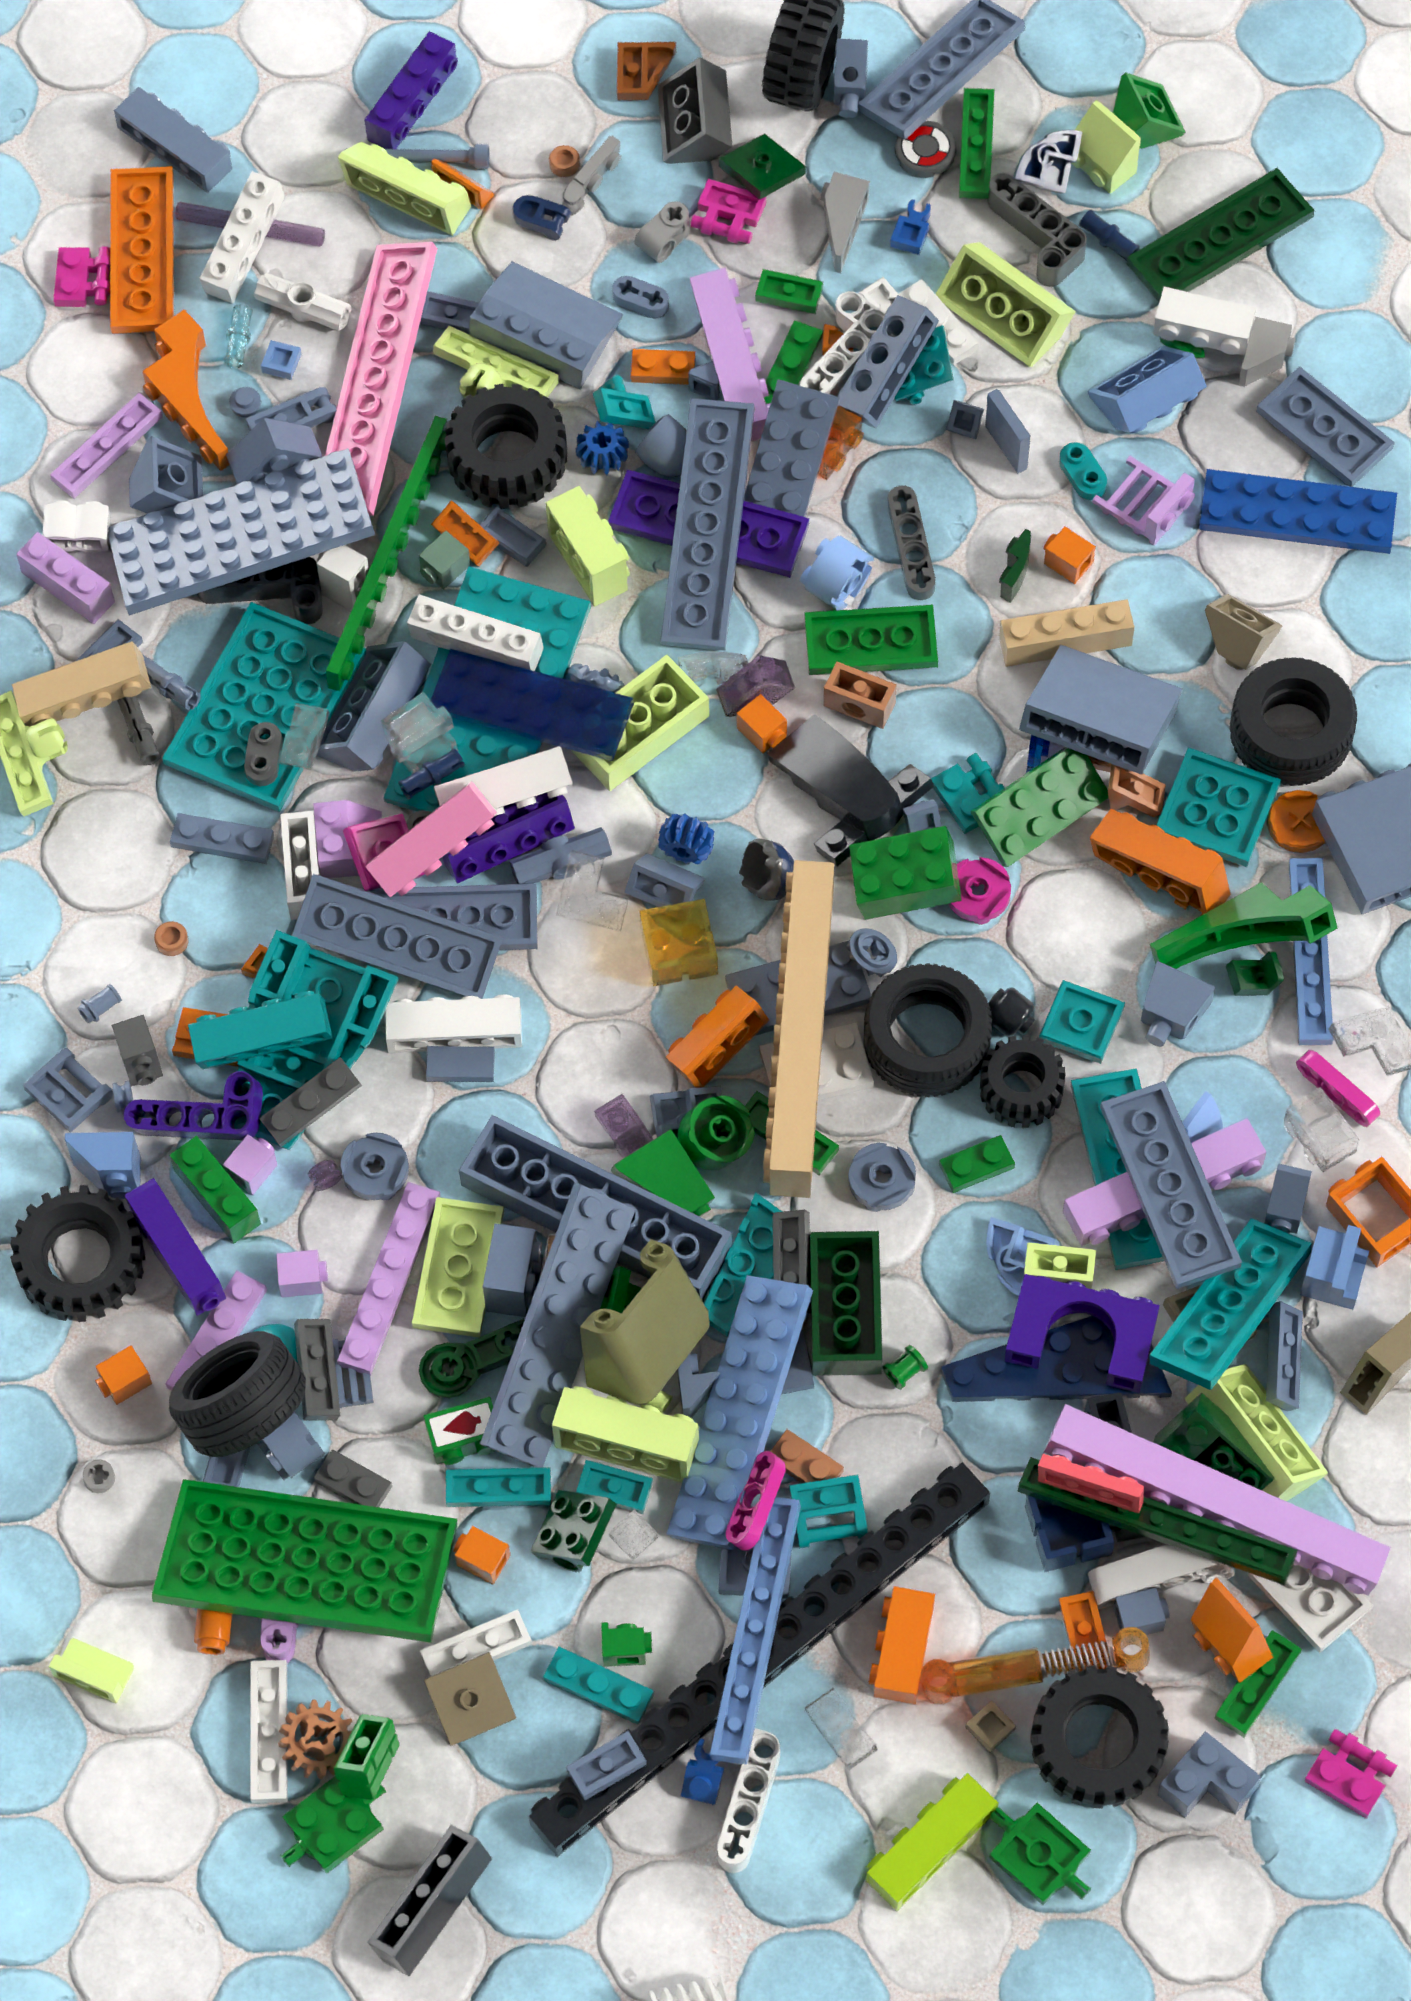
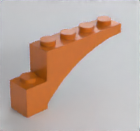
M184 309L154 329L157 341L154 345L162 358L142 371L145 381L143 389L152 401L158 400L162 405V411L171 422L176 421L181 426L180 430L186 440L190 443L194 441L199 446V452L208 464L213 462L222 471L230 465L226 456L228 448L214 431L199 398L198 369L201 350L206 347L204 332Z

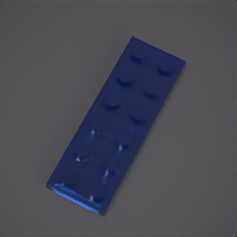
M450 649L428 707L431 712L613 761L632 711L634 700L632 697Z

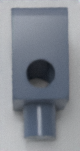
M837 38L834 104L840 106L839 115L845 118L857 116L858 103L866 95L868 40Z
M1157 961L1141 1015V1021L1151 1026L1145 1036L1146 1040L1155 1046L1162 1047L1169 1035L1178 1039H1185L1211 1005L1215 986Z

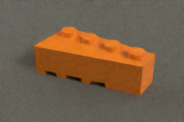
M1110 808L1090 836L1095 857L1129 877H1132L1134 873L1138 874L1140 880L1146 884V887L1156 893L1162 888L1175 898V904L1185 910L1190 905L1201 911V915L1225 903L1231 895L1223 858L1218 853L1210 849L1205 851L1196 847L1186 838H1176L1167 834L1157 825L1151 824L1149 826L1140 822L1130 813H1120Z

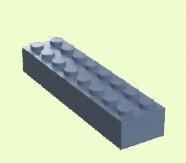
M491 1115L459 1169L461 1186L556 1233L574 1184H581L634 1208L635 1212L616 1263L650 1279V1271L644 1269L641 1265L640 1253L650 1239L666 1244L676 1254L701 1300L706 1295L722 1267L730 1247H732V1232L494 1115Z

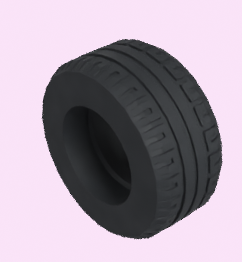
M1296 657L1272 660L1251 671L1249 676H1246L1244 681L1241 682L1236 692L1230 719L1231 743L1242 763L1247 768L1281 779L1280 783L1286 786L1308 785L1311 782L1315 783L1318 780H1323L1326 776L1335 772L1343 764V761H1345L1350 752L1357 723L1355 698L1352 696L1353 693L1343 678L1339 677V674L1333 672L1331 668L1324 664L1321 665L1317 661ZM1279 705H1300L1312 711L1320 719L1323 729L1309 738L1290 739L1274 732L1266 724L1263 715L1268 710Z

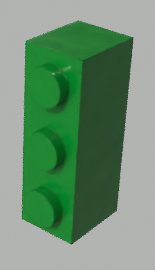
M195 1136L169 1155L175 1173L233 1244L261 1225L257 1208L198 1136Z

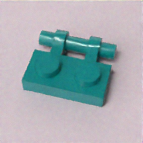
M977 753L970 755L966 760L972 768L970 771L964 773L960 765L956 764L931 778L934 785L933 790L964 834L979 827L970 811L1005 788L1003 784L997 783L991 774L992 768L987 761H982ZM979 781L987 790V793L981 796L974 787V784Z

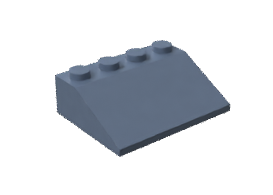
M511 261L485 292L470 317L469 335L559 375V380L581 390L620 323L623 314Z

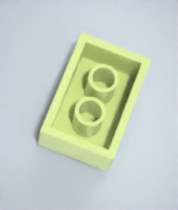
M577 486L545 502L548 535L593 606L595 607L627 591V577L630 576L626 561L629 560L628 553L621 543L616 544L612 537L613 531L609 522L605 518L601 520L598 516V508L593 497L590 494L585 495L581 487Z

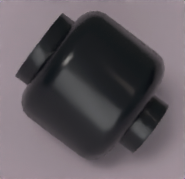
M1013 987L1007 988L1005 991L1000 988L987 1003L990 1006L992 1026L1006 1037L1013 1036L1017 1032L1024 1035L1035 1021L1030 1016L1034 1010V1004Z

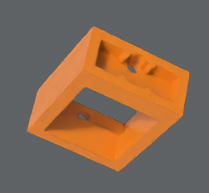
M1380 1157L1373 1163L1371 1160L1363 1163L1355 1171L1356 1175L1349 1180L1341 1179L1328 1190L1329 1195L1326 1202V1208L1345 1230H1347L1348 1225L1361 1228L1357 1245L1361 1249L1369 1251L1368 1258L1376 1267H1379L1411 1244V1190L1383 1157ZM1375 1181H1378L1410 1218L1377 1242L1344 1204Z

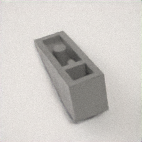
M838 172L833 173L830 183H824L821 200L825 201L824 214L835 272L841 273L869 200L870 181Z

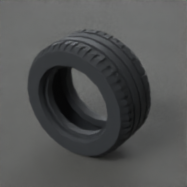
M925 963V965L917 964L916 966L911 965L909 968H901V970H897L894 974L887 976V979H883L881 984L873 991L872 996L868 1000L864 1016V1048L871 1067L876 1070L877 1075L881 1076L883 1081H887L889 1086H893L894 1089H900L901 1092L909 1093V1095L913 1096L916 1094L919 1097H930V1095L938 1097V1095L943 1096L947 1092L953 1093L954 1090L958 1091L961 1089V1086H966L968 1082L974 1079V1076L979 1074L991 1043V1011L982 990H980L977 984H974L972 979H968L967 975L961 974L958 970L954 971L951 967L947 968L945 965H930V963ZM921 1004L939 1005L956 1016L961 1022L965 1034L959 1044L946 1054L934 1057L918 1056L903 1049L893 1037L891 1026L897 1016L912 1006Z
M263 1331L249 1332L220 1344L187 1369L170 1393L169 1412L198 1453L209 1457L229 1456L251 1447L266 1438L294 1413L304 1397L306 1378L279 1337Z

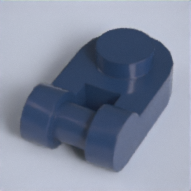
M532 195L521 196L513 204V217L518 225L543 233L551 240L560 239L563 233L562 225L567 223L571 216V211L566 206ZM545 215L552 217V220L549 221L543 218Z

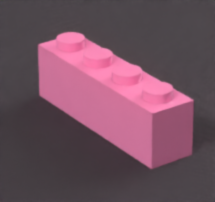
M472 781L373 858L365 867L389 897H392L397 892L402 897L417 885L413 879L422 872L429 876L442 865L439 860L448 852L452 856L456 855L468 845L465 839L473 832L480 836L494 825L491 818L497 812Z

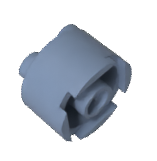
M295 1411L279 1428L257 1443L283 1480H286L288 1477H294L325 1454Z

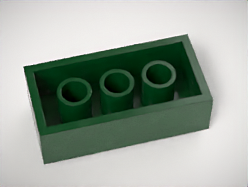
M879 1231L810 1232L811 1289L813 1290L811 1296L813 1376L882 1375Z

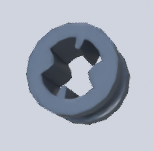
M125 1081L122 1086L112 1083L117 1113L122 1112V1109L133 1101L130 1081Z

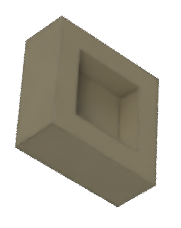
M991 1700L966 1723L965 1728L991 1753L1016 1730V1725Z

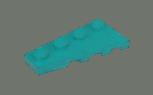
M756 1192L747 1215L743 1218L738 1229L736 1239L726 1255L724 1265L719 1275H717L704 1303L709 1314V1325L727 1338L747 1275L774 1280L773 1213L783 1211Z

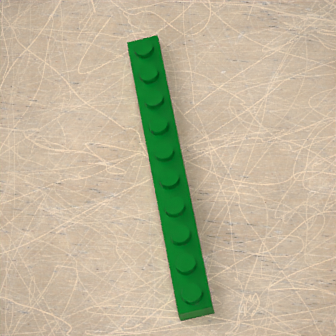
M435 416L328 664L326 677L327 686L330 689L340 691L344 681H349L354 669L353 659L356 654L360 655L363 650L365 631L367 628H372L376 618V605L378 602L382 603L387 592L386 582L388 577H393L396 573L399 551H405L409 539L408 530L410 526L416 525L420 512L418 508L421 500L426 501L429 495L431 476H436L440 469V455L442 451H446V418Z

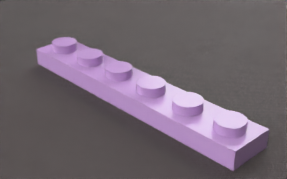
M407 1182L337 1360L338 1365H341L342 1368H351L356 1370V1372L370 1374L371 1376L432 1220L436 1197H440V1191Z

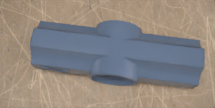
M602 827L569 839L566 836L554 837L545 842L541 849L509 860L517 884H534L550 877L557 880L568 878L577 873L581 866L611 856L612 850L605 831Z

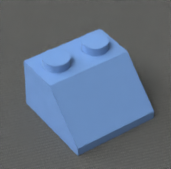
M133 1132L65 1133V1142L73 1165L98 1189L106 1190L108 1196L114 1199L118 1197L122 1200L125 1199V1194L140 1186L141 1156Z

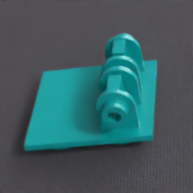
M943 325L935 327L895 396L896 401L906 398L911 404H919L922 402L925 390L954 380Z

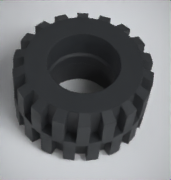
M1016 1035L1008 1037V1043L1005 1044L1001 1040L996 1043L995 1050L990 1048L987 1052L986 1060H983L981 1067L980 1097L982 1102H986L985 1109L988 1113L995 1112V1119L1000 1123L1006 1119L1008 1120V1126L1014 1128L1015 1123H1022V1128H1029L1030 1122H1034L1038 1126L1043 1123L1044 1116L1050 1119L1054 1115L1055 1108L1059 1109L1064 1093L1065 1067H1062L1063 1060L1060 1054L1055 1056V1048L1051 1044L1047 1047L1043 1046V1039L1037 1037L1036 1041H1031L1030 1035H1023L1022 1040H1017ZM1027 1071L1034 1074L1040 1080L1041 1085L1030 1092H1018L1008 1087L1003 1079L1012 1072Z

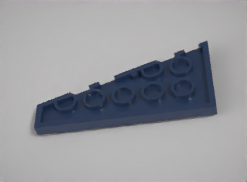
M1094 1316L1050 1329L1045 1339L1038 1369L1006 1362V1344L941 1366L940 1370L952 1402L994 1401L995 1399L1017 1398V1401L1031 1400V1398L1072 1400L1087 1399L1121 1392L1122 1396H1127V1398L1159 1395V1398H1171L1172 1395L1163 1370L1150 1364V1354L1154 1350L1152 1343L1140 1393L1106 1385L1114 1350V1340L1108 1327Z

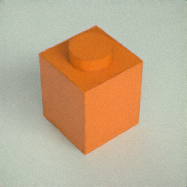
M1064 526L1057 535L1053 533L1047 539L1043 547L1045 550L1044 564L1073 584H1076L1094 563L1096 546Z
M762 694L758 695L736 713L737 729L762 754L771 747L774 748L786 738L787 719Z
M132 1345L95 1366L99 1378L95 1380L96 1385L105 1398L111 1395L116 1405L152 1385L149 1372Z
M474 1526L470 1528L467 1535L464 1533L460 1535L453 1549V1552L456 1553L455 1559L458 1567L494 1585L511 1556L509 1544Z

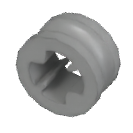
M101 1459L93 1460L85 1466L83 1480L87 1489L94 1493H104L113 1486L115 1474L112 1466L107 1461ZM96 1469H103L104 1475L108 1476L107 1480L102 1479V1484H95L94 1478L90 1477L91 1473L96 1474Z

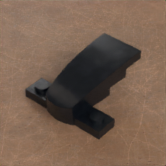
M815 714L767 753L769 761L791 776L796 787L815 798L819 808L841 820L814 843L816 851L837 867L850 857L849 845L875 840L889 832L904 815L903 809L913 805L934 787L931 778L912 764L906 766L891 780L887 781L880 771L852 743Z

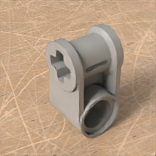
M673 201L667 203L648 223L642 226L634 239V244L658 263L665 261L672 251L690 234L691 226L688 220L689 212L687 207L681 202Z

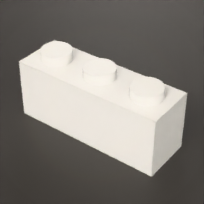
M1164 287L1155 317L1153 335L1160 336L1169 341L1178 340L1191 343L1200 348L1208 347L1221 350L1230 355L1239 354L1245 356L1254 324L1256 308Z
M313 811L280 814L287 905L291 920L298 919L313 873L320 875Z

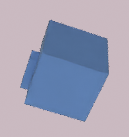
M1348 1225L1346 1233L1318 1227L1300 1293L1301 1296L1354 1310L1369 1254L1368 1250L1357 1248L1361 1228Z

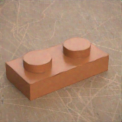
M786 1429L770 1451L784 1461L786 1466L785 1473L800 1483L838 1478L844 1472V1466L788 1429Z

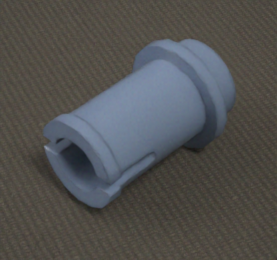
M109 984L90 999L81 1000V1005L77 1009L87 1023L92 1021L98 1022L100 1015L115 1004L120 1003L122 999L117 990Z

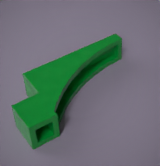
M1261 882L1150 944L1155 965L1159 961L1177 969L1209 955L1253 944L1281 941H1307L1311 944L1338 929L1332 903L1311 885L1281 900Z

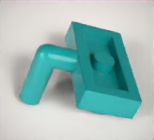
M614 375L593 392L600 422L649 429L656 423L649 396L626 392L623 378L620 375Z

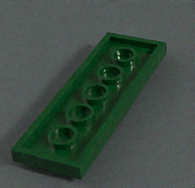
M1275 168L1127 257V265L1160 303L1164 287L1185 292L1192 291L1314 217L1315 210L1278 168Z

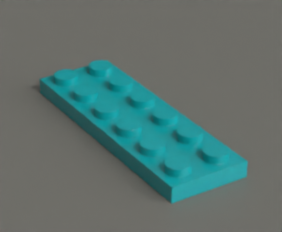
M1137 1068L1071 1080V1091L1095 1186L1127 1172L1100 1105L1103 1101L1142 1089ZM1146 1217L1141 1219L1136 1227L1128 1231L1119 1229L1109 1233L1108 1242L1115 1270L1164 1262Z
M1251 1218L1233 1242L1242 1261L1241 1267L1208 1278L1203 1282L1151 1352L1150 1364L1212 1390L1312 1252V1243Z

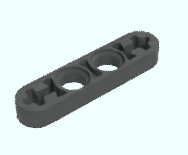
M899 485L890 490L888 494V511L906 590L913 599L926 600L935 591V574L918 500L912 488ZM898 498H903L907 502V513L902 514L901 504L897 502ZM905 523H911L917 527V531L914 534L906 535L899 528ZM916 550L921 552L924 557L919 562H911L906 558V554ZM920 571L922 581L926 584L925 588H920L916 584V573Z

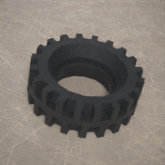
M80 1185L79 1192L71 1193L68 1186L60 1187L61 1195L51 1198L48 1192L41 1196L43 1203L36 1208L30 1204L26 1208L28 1217L25 1221L18 1219L15 1225L17 1236L11 1237L10 1242L13 1250V1256H10L11 1262L27 1299L31 1303L36 1302L41 1312L48 1315L52 1311L57 1314L59 1320L66 1321L68 1315L76 1316L78 1322H86V1315L97 1313L100 1319L106 1316L104 1309L113 1305L118 1310L123 1306L121 1298L126 1293L131 1296L135 1293L136 1287L134 1283L137 1278L142 1279L144 1273L142 1261L146 1260L143 1240L132 1212H128L125 1209L123 1201L118 1197L115 1200L110 1199L107 1191L101 1188L97 1194L91 1193L88 1185ZM85 1228L102 1235L110 1246V1259L107 1267L99 1276L88 1282L71 1284L61 1281L52 1274L48 1266V1253L51 1245L59 1236L71 1230Z

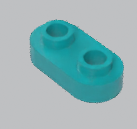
M1078 442L1065 445L1060 451L1059 465L1077 494L1086 500H1093L1096 495L1101 498L1107 489V476L1089 448ZM1072 454H1077V455H1080L1081 457H1079V458H1073V457H1071V455H1072ZM1094 478L1096 481L1088 482L1086 479Z

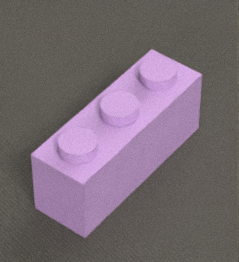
M39 532L16 554L21 572L93 624L115 602L111 585L108 581Z

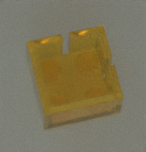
M705 899L639 911L640 929L653 987L681 982L682 975L688 974L689 980L718 975V956Z

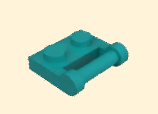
M858 1474L789 1485L791 1499L799 1500L801 1505L796 1527L799 1549L810 1547V1543L854 1536L861 1539L868 1533ZM854 1513L855 1522L807 1530L806 1520Z

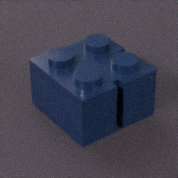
M1028 1495L1026 1496L1025 1510L1033 1536H1037L1036 1546L1044 1572L1075 1565L1076 1557L1079 1556L1081 1563L1112 1555L1114 1539L1108 1523Z

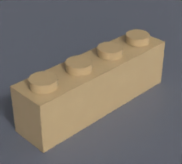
M1128 599L1001 620L999 641L1005 667L1053 659L1060 645L1083 653L1132 646L1135 627Z
M131 641L12 684L19 717L26 726H33L49 718H53L55 721L75 718L84 711L106 707L112 701L124 697L137 696L143 690L151 688L143 654L134 642Z

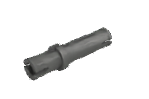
M137 697L118 699L120 710L129 729L127 732L130 742L135 744L140 762L143 765L156 763L161 755L152 737L154 733L152 726L146 722Z

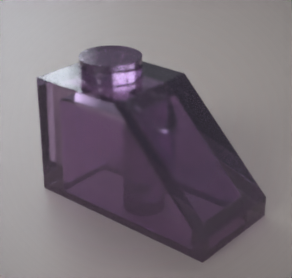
M758 655L720 685L716 691L725 716L733 717L760 694L774 705L795 689V685L785 660Z

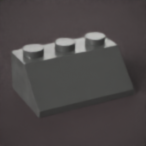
M699 57L657 85L663 162L673 164L712 161L733 147L726 70Z

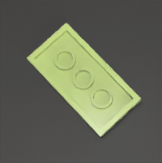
M436 1197L412 1320L413 1328L481 1337L486 1310L483 1282L494 1224H502L504 1216L503 1206Z

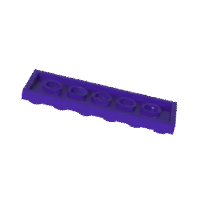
M627 469L608 520L612 530L672 546L680 483ZM744 501L736 563L791 578L810 525V518Z

